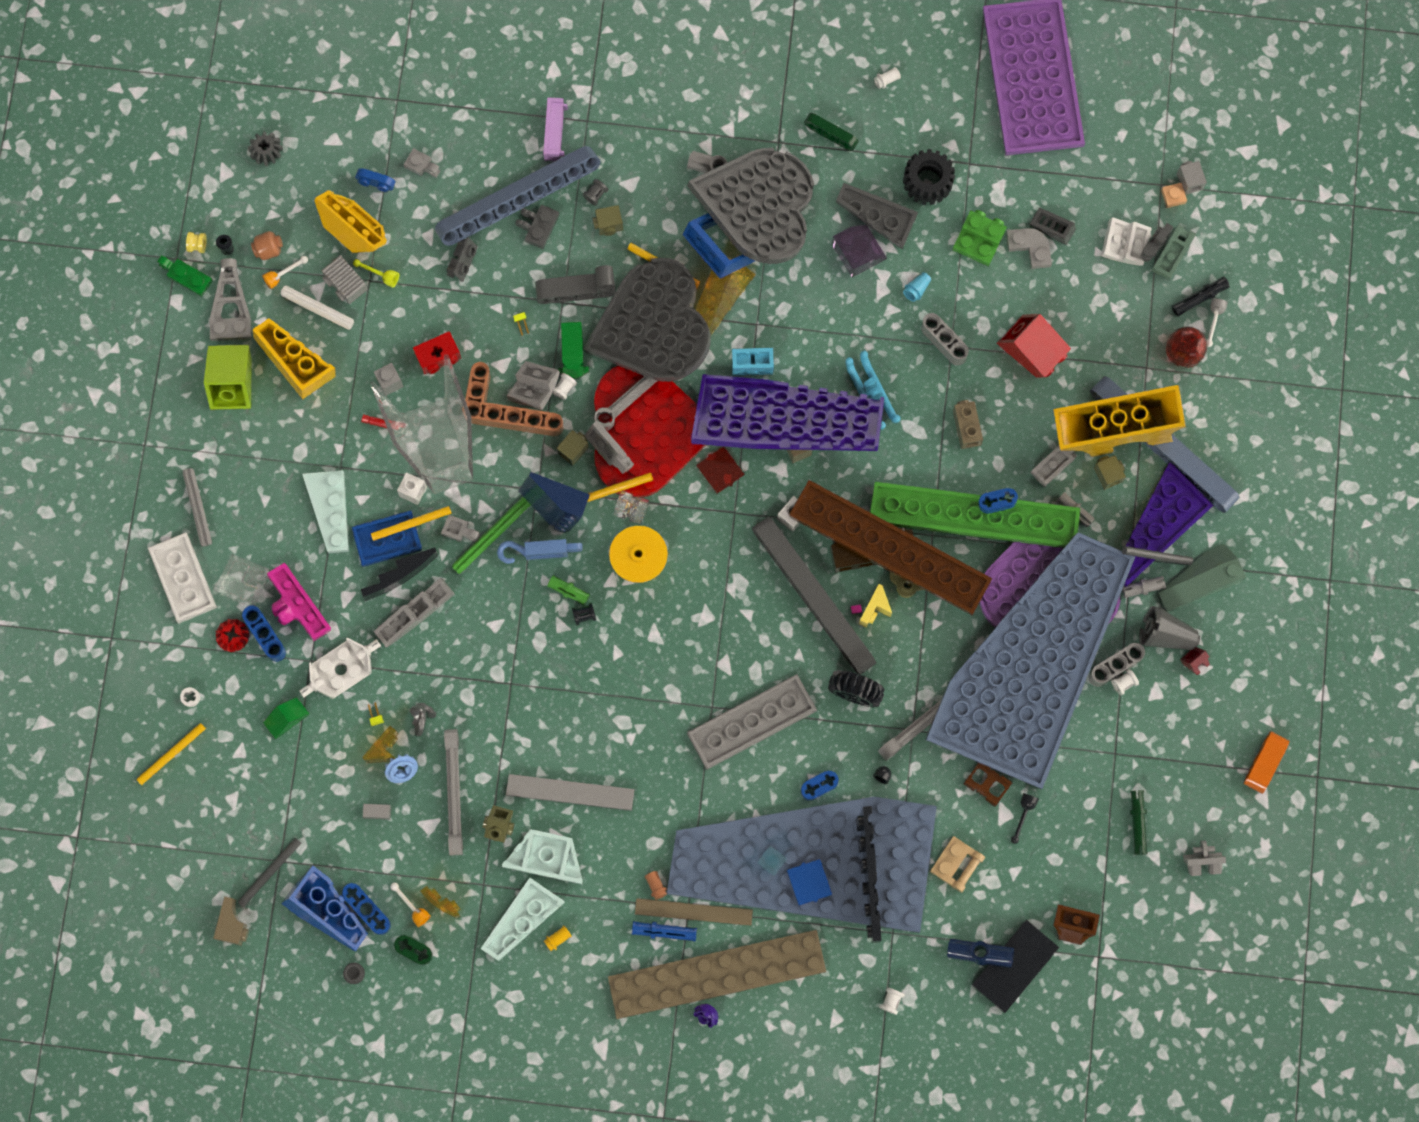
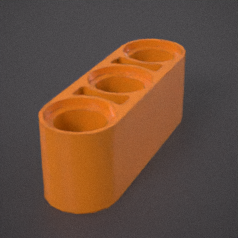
M1270 731L1243 784L1263 794L1290 741Z

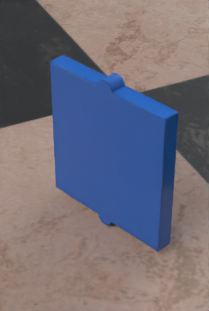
M820 859L807 864L803 862L800 866L787 870L799 906L812 901L816 903L818 899L832 895Z

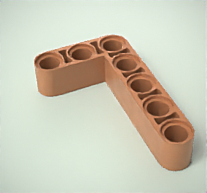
M477 362L472 366L464 403V414L469 423L548 436H558L563 432V419L557 413L487 403L491 379L489 367L483 362ZM480 370L486 372L482 377L476 376V373ZM479 389L483 391L480 396L472 395L474 390ZM471 409L479 410L475 416H471L468 413ZM492 412L499 413V416L495 419L488 417ZM510 416H519L516 422L509 421ZM532 418L540 420L536 425L529 424V421ZM553 421L560 423L557 428H551L549 424Z

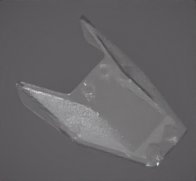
M448 354L443 355V399L406 413L399 412L374 381L370 382L393 445L434 494L473 480L471 414Z

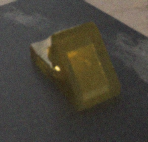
M389 726L362 757L367 763L390 762V758L396 759L386 748H391L398 740L397 731Z

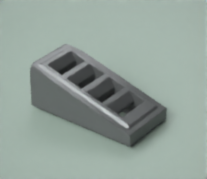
M1040 207L1030 222L1031 227L1065 245L1068 244L1076 230L1074 222ZM1045 216L1046 218L1043 221L1042 225L1039 224L1042 217ZM1050 220H1052L1053 222L1051 223L1050 227L1048 228L1047 225H1048V223L1050 222ZM1057 224H1059L1060 226L1058 230L1055 231L1054 229L1056 228Z

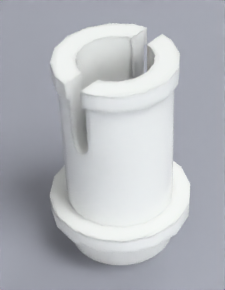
M894 67L883 74H877L874 82L879 89H884L886 85L899 80L901 75L898 69Z

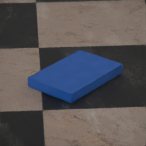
M411 510L352 527L362 567L422 551L416 526L373 541L371 536L373 532L413 519Z

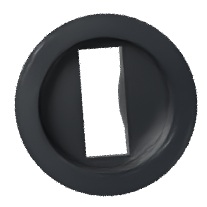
M881 766L876 769L873 777L882 784H888L891 779V770L886 766Z

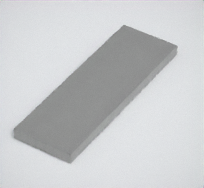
M798 674L690 730L687 732V735L704 767L708 770L817 712V709Z

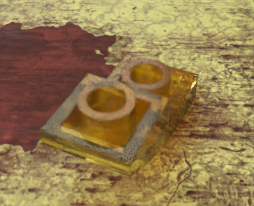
M426 886L420 890L427 900L443 913L456 919L461 917L458 913L461 909L454 899L449 901L446 897L439 902L438 900L441 896L435 888L430 890Z

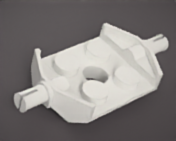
M346 638L347 641L314 663L310 662L311 682L299 690L302 696L305 698L313 691H318L334 699L372 673L371 653L381 647L378 640L376 639L369 645L363 646ZM338 665H346L347 671L345 674H336V667Z

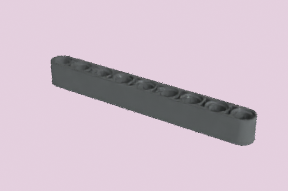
M768 516L753 526L752 531L853 670L861 675L874 666L876 661L772 518Z

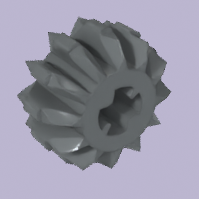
M263 131L262 136L256 133V140L250 139L251 146H248L251 159H256V163L259 165L264 162V165L268 166L269 161L275 164V158H281L280 152L283 151L280 139L278 137L275 138L272 132L268 136L265 131Z

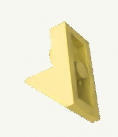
M878 584L860 619L859 625L865 628L869 623H874L878 615L875 610L891 617L892 611L884 588L880 584Z

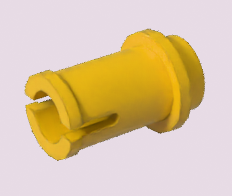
M562 926L561 929L550 937L546 936L544 943L550 951H556V947L572 936L567 928Z

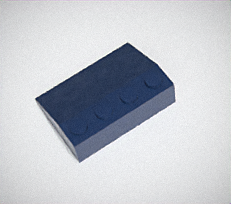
M533 472L529 473L518 490L549 525L554 526V530L561 533L569 532L582 518L590 494Z

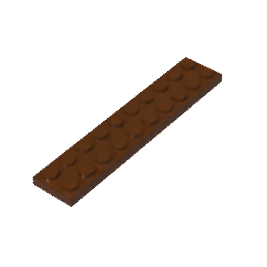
M808 480L789 514V517L970 615L974 614L993 579Z

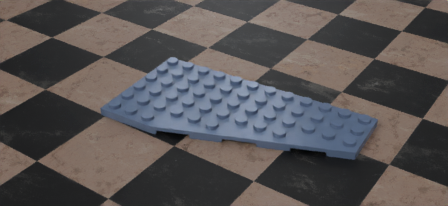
M1079 532L1076 533L950 679L925 740L1034 787L1043 789L1135 557L1124 555L1122 551Z
M869 797L676 830L667 895L870 925L869 917H865L864 904H868L867 895H863L862 882L866 881L865 874H861L860 861L863 858V852L859 853L858 840L861 837V831L856 829V819L863 807L872 806V814H870L868 822H872L874 830L871 844L874 843L877 871L875 889H877L879 898L877 910H879L880 926L920 933L937 806ZM820 859L832 895L818 899L816 903L812 901L799 906L787 870L800 866L803 862L807 864Z

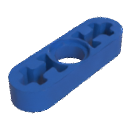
M350 883L343 888L342 896L374 933L384 935L390 930V920L357 884ZM350 888L352 890H358L356 891V895L360 899L362 898V896L365 897V899L361 900L356 907L354 906V904L357 903V901L353 897H347L349 895L348 890ZM365 903L372 905L373 909L369 915L361 913V906ZM377 911L379 915L376 917L381 922L383 920L386 921L384 923V930L380 928L376 930L377 923L373 919L370 923L368 922V919L373 918Z

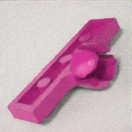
M285 563L267 573V577L281 595V598L272 604V612L275 617H279V623L286 625L293 620H298L313 642L331 631L327 621Z

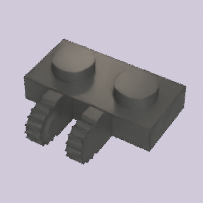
M544 205L540 206L537 214L523 208L520 212L521 215L533 220V223L530 225L518 219L515 222L516 226L528 231L525 237L526 243L544 249L560 213Z
M1166 223L1163 228L1159 227L1156 230L1153 238L1145 245L1141 253L1143 261L1150 262L1168 240L1174 228L1173 226Z

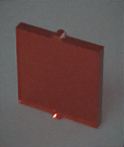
M724 446L715 453L708 454L706 459L696 465L716 494L729 486L732 487L734 482L745 476Z

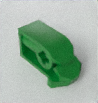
M582 322L561 323L563 367L558 368L559 374L565 373L573 379H579L589 373V366L584 367Z

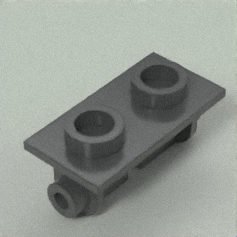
M469 237L457 243L453 255L458 257V259L451 258L446 270L447 276L451 278L456 276L461 282H464L469 272L470 264L478 247Z

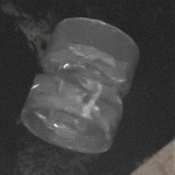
M621 491L613 516L621 519L629 518L630 522L641 525L649 506V500L642 497L634 498L633 494Z

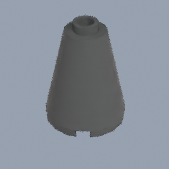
M1151 606L1142 621L1146 623L1145 628H1140L1139 642L1141 645L1192 650L1199 645L1200 635H1198V631L1162 608Z

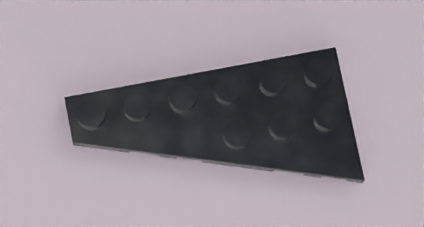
M872 806L863 807L860 815L857 816L856 829L861 831V837L858 840L859 853L863 852V858L860 861L861 874H865L866 881L862 882L863 895H867L868 904H864L865 917H869L870 925H866L867 938H871L872 943H880L882 941L879 910H877L879 898L877 889H875L877 881L874 843L871 844L874 830L872 822H868V818L872 814Z

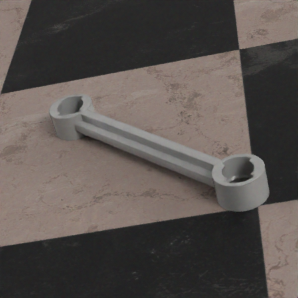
M644 376L609 408L597 410L594 415L595 422L600 414H610L612 417L611 423L599 422L606 431L610 430L615 424V418L656 383L657 380Z
M941 700L878 750V753L885 761L889 760L903 746L932 724Z
M458 729L444 730L449 824L448 847L449 855L455 856L463 855L458 753L459 735Z

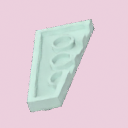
M344 471L302 474L327 552L329 554L349 552Z
M529 878L483 944L481 950L497 961H500L560 908L565 901Z

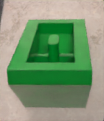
M296 697L276 706L263 723L273 737L277 739L307 717L309 712Z

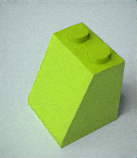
M249 345L208 346L204 386L210 410L251 409L252 357Z

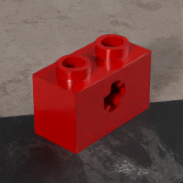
M450 331L412 347L424 375L427 373L434 374L441 367L454 365L461 359L459 349ZM439 352L441 356L436 357L435 353Z

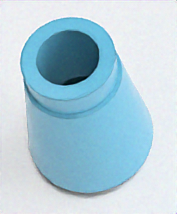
M923 272L905 285L903 291L905 297L912 302L920 300L931 282V277Z

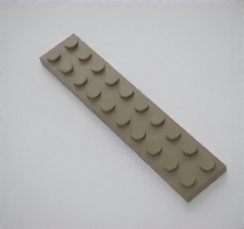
M817 930L608 976L616 1018L622 1019L826 973V967Z

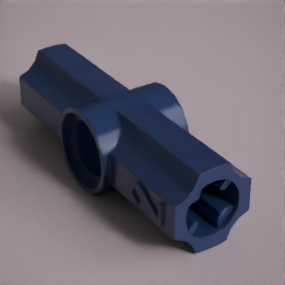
M950 939L947 958L975 962L978 965L990 964L1011 968L1014 948L990 945L983 941L970 942ZM979 949L986 951V954L982 957L975 955Z

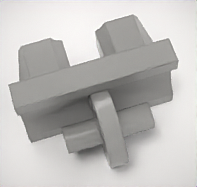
M1206 840L1200 841V847H1193L1194 854L1183 855V861L1187 865L1191 876L1202 875L1201 865H1208V872L1214 875L1222 873V863H1226V857L1222 856L1221 852L1209 853L1215 852V846H1207Z

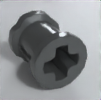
M594 179L593 185L582 195L589 203L596 206L600 197L607 193L609 189L604 183Z

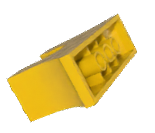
M1179 385L1053 409L1060 450L1083 451L1091 457L1111 454L1113 447L1126 443L1147 442V444L1153 446L1173 442L1172 433L1186 427Z

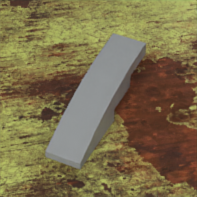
M439 578L425 592L422 591L407 605L399 608L373 632L385 647H389L429 617L454 596L455 593L443 578Z

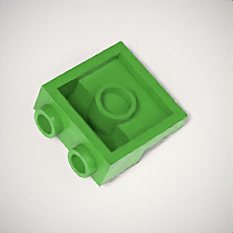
M970 210L952 250L989 266L1007 227L998 218L991 220L980 210H975V212Z

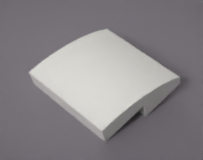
M1112 217L1108 222L1101 256L1127 264L1144 265L1141 253L1149 242L1152 228L1137 222L1130 224Z

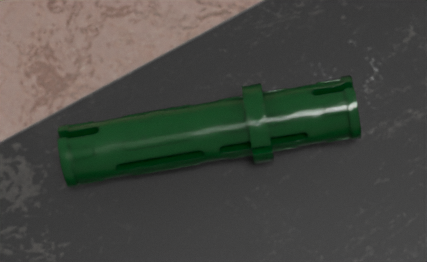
M1136 790L1130 791L1134 855H1140V846L1142 855H1147L1145 827L1147 809H1144V790H1138V799Z

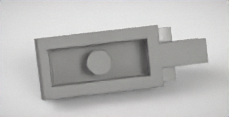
M599 421L594 422L585 434L586 439L610 466L614 465L622 474L629 471L634 465L630 458L627 457L624 450Z
M1058 446L1030 473L1045 488L1074 461L1077 455L1074 453L1075 451H1061Z

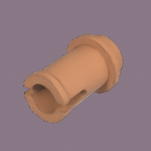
M657 871L644 876L652 891L651 896L655 900L667 895V888L663 887Z

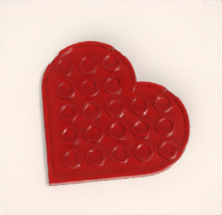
M616 366L609 370L602 377L596 388L594 396L595 412L600 408H609L644 376L621 366ZM657 381L620 413L615 418L614 426L607 430L634 464L629 471L622 474L614 465L610 466L595 449L596 470L606 487L647 473L652 474V481L617 492L616 494L628 498H643L657 493L706 446L691 443L697 404L673 381ZM602 413L599 415L598 420L601 423H611L612 417L608 413Z

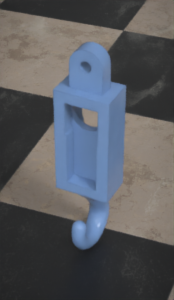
M566 539L525 542V547L513 541H504L498 547L497 555L502 562L511 564L514 563L515 559L506 558L503 554L504 549L507 547L517 550L526 560L568 557L569 552H580L583 549L582 543L567 544Z

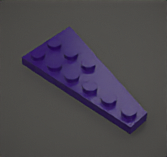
M1169 462L1126 546L1165 552L1214 505ZM1134 556L1135 559L1124 586L1127 587L1155 559Z

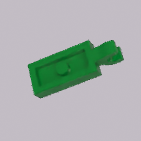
M161 255L157 261L160 267L169 271L167 273L168 278L203 297L213 281L211 277L178 258L173 263Z

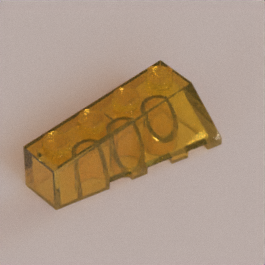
M746 266L722 278H719L711 270L696 307V311L706 321L711 335L722 322L727 312L731 310L738 297L745 291L750 281L756 276Z

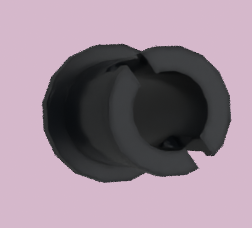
M223 234L216 239V246L224 255H227L226 252H228V255L232 254L234 247L230 236Z

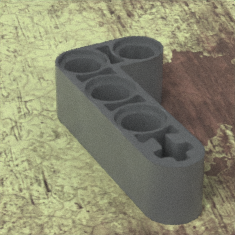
M608 265L596 267L593 274L548 278L535 282L537 302L539 304L606 298L614 296L616 293L613 267Z

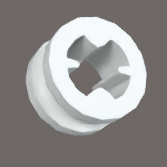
M189 687L181 692L180 699L185 706L194 707L200 701V694L196 689ZM192 692H194L195 695L193 696L196 697V699L194 701L190 700L189 702H186L185 700H187V698L185 697V695L187 693L191 694Z

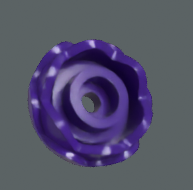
M705 1003L694 1008L693 1015L698 1017L701 1024H707L709 1028L717 1025L719 1017L714 1007Z

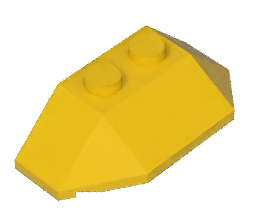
M330 190L315 198L314 201L323 227L352 253L373 252L386 244L387 240L383 226L355 201L342 195H336Z

